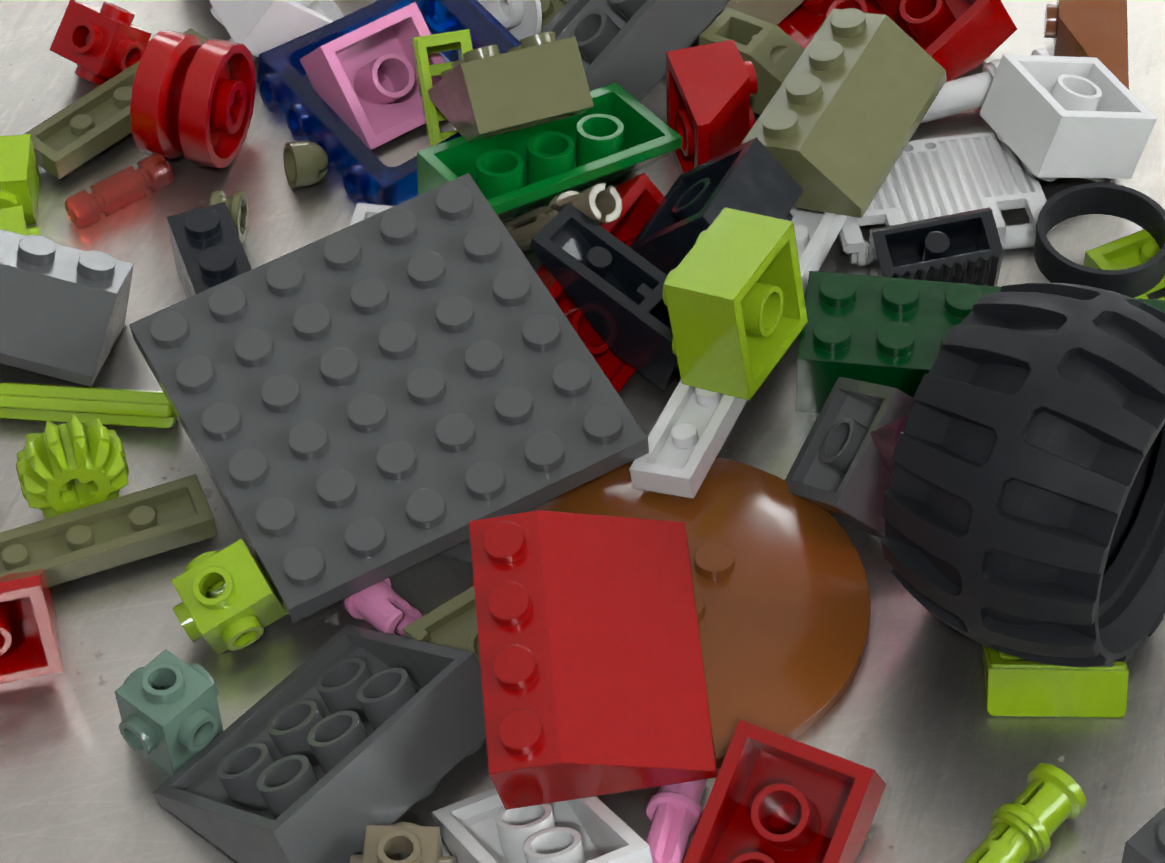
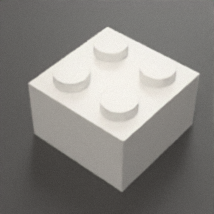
M1003 54L980 111L981 117L997 133V138L1009 146L1025 164L1026 170L1034 177L1045 181H1055L1058 178H1085L1090 181L1100 182L1105 178H1132L1157 121V118L1098 58Z

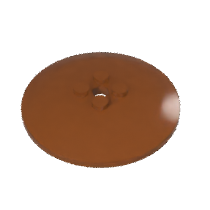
M716 457L693 499L634 489L629 471L633 463L631 461L529 510L685 522L717 769L721 768L739 720L795 739L824 718L839 702L853 682L863 660L870 627V590L865 569L856 548L834 517L827 511L791 494L787 482L778 476L744 463Z

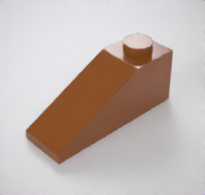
M1057 0V5L1046 4L1044 38H1054V56L1098 58L1129 90L1127 0Z

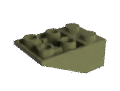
M549 31L521 39V45L507 50L508 52L500 54L498 45H489L463 53L464 59L453 62L451 69L441 72L442 79L428 90L429 98L467 142L581 115L594 107L576 36L557 40L555 31Z

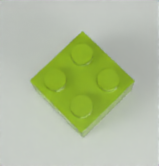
M725 207L709 228L700 233L695 245L677 268L669 272L663 284V301L668 307L673 334L672 350L677 356L682 384L750 401L807 324L808 319L794 223L792 221Z

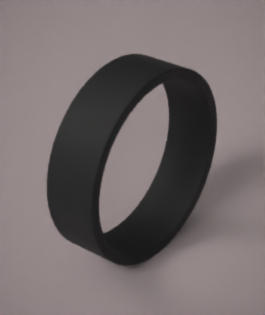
M1088 183L1067 188L1051 197L1039 213L1034 244L1036 264L1041 273L1051 283L1086 285L1120 293L1131 298L1140 296L1153 289L1165 275V210L1155 200L1142 192L1117 184ZM1087 214L1111 215L1129 220L1145 229L1155 239L1160 251L1149 261L1135 267L1121 270L1094 269L1065 258L1050 244L1046 234L1060 222L1072 217Z

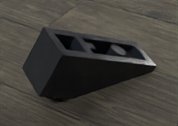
M568 203L532 238L530 243L531 249L611 350L662 390H665L680 374L677 356L672 350L673 334L668 307L663 301V284L667 275Z

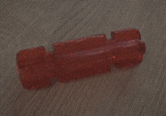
M152 154L138 161L137 169L134 170L133 166H128L91 185V193L88 194L86 190H82L68 197L64 202L68 218L78 229H85L101 220L99 214L104 213L108 217L147 197V189L150 188L151 192L154 193L170 185L173 176L169 163L161 155Z

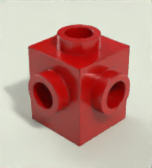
M70 0L50 51L76 63V75L95 84L102 85L109 78H113L140 60L152 33L132 24L135 14L122 7L104 1L100 9L76 0Z

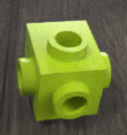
M242 538L221 551H209L199 555L186 566L184 573L171 580L183 601L173 607L174 613L192 642L203 637L218 655L226 650L235 651L251 645L261 637L264 632L263 628L287 615L259 562Z

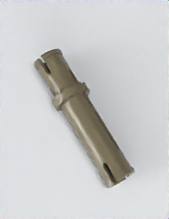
M600 183L580 193L577 191H567L556 195L549 205L537 208L514 219L503 221L502 223L522 253H526L532 250L530 247L532 238L568 203L598 225L615 221L620 216L622 200L618 191L610 185L605 189L606 183Z

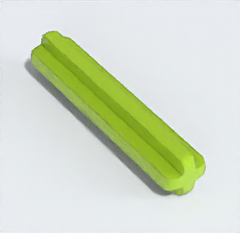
M13 382L0 383V419L41 422L49 420L51 422L67 423L74 413L82 424L99 417L102 424L107 426L171 429L177 421V416L163 391Z

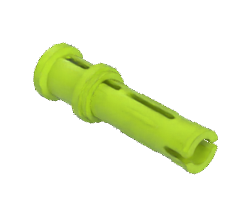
M1040 763L1035 765L1027 776L1028 785L1011 804H1001L993 812L990 823L991 831L962 863H1024L1025 861L1030 862L1042 858L1051 846L1050 837L1066 819L1077 818L1086 807V797L1081 787L1070 775L1052 764Z

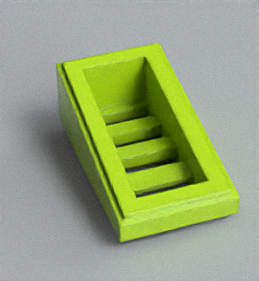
M470 29L413 37L410 41L429 145L432 147L461 137V134L457 130L440 133L439 121L448 119L440 110L436 109L428 94V90L433 87L431 76L441 75V72L451 69L452 63L455 61L429 65L428 54L457 50L459 60L464 59L463 53L473 50Z

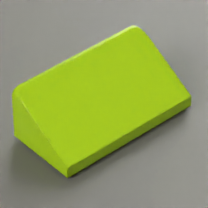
M982 644L985 700L987 711L992 716L1120 718L1127 711L1129 670L1126 662H1114L1112 667L1081 668L1055 666L1008 655Z

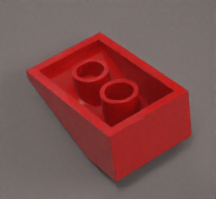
M739 720L683 863H855L863 847L886 783L874 769Z

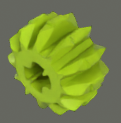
M74 413L66 424L56 425L47 420L44 433L26 434L24 449L17 453L16 470L22 495L27 500L29 508L42 510L46 519L119 497L120 489L129 484V468L122 440L118 438L115 430H107L99 417L91 419L84 424L77 419Z

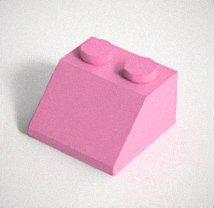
M416 2L332 40L299 59L324 110L367 151L425 124L410 39L431 35ZM440 52L428 54L429 65L445 63ZM441 75L431 76L433 86L442 79Z

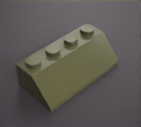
M833 8L742 144L757 137L803 189L793 207L862 218L947 81L946 70L887 15L866 13L855 8Z

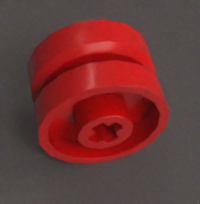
M170 30L159 31L148 42L139 60L132 87L130 117L131 131L136 147L146 155L175 159L182 157L184 154L193 164L218 169L228 167L238 156L253 115L256 92L255 66L248 48L241 43L219 39L207 40L203 44L196 35Z

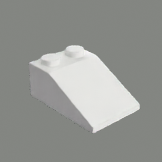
M496 788L432 811L434 824L436 827H440V834L452 856H455L456 863H653L649 845L596 796L505 810Z

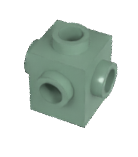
M165 649L146 666L134 670L126 678L123 685L115 691L122 720L119 724L121 735L134 751L142 756H146L172 776L224 731L217 701L219 689L215 680L199 664L191 663L187 665Z

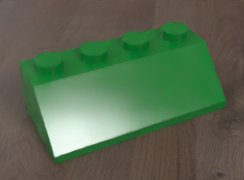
M615 82L590 91L594 107L581 115L472 142H467L461 136L418 151V195L469 173L499 219L503 221L549 204L556 195L567 191L582 192L594 185L616 181L625 175L647 168L682 147V137Z

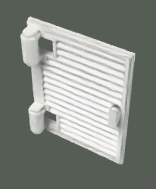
M996 132L913 140L908 142L863 217L848 216L838 236L843 252L848 254L850 264H856L857 267L867 266L869 241L864 242L859 226L885 223L887 227L990 207L1003 250L1034 247L1038 216L1047 200L1038 178L1026 170L1025 164L1009 146L997 138ZM1026 209L1029 224L1005 225L1001 210Z

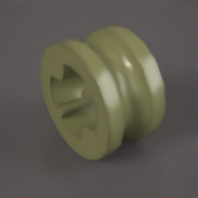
M214 190L209 206L223 202L226 203L240 241L243 244L247 236L249 206L246 192L236 191L234 196L227 197L223 190Z

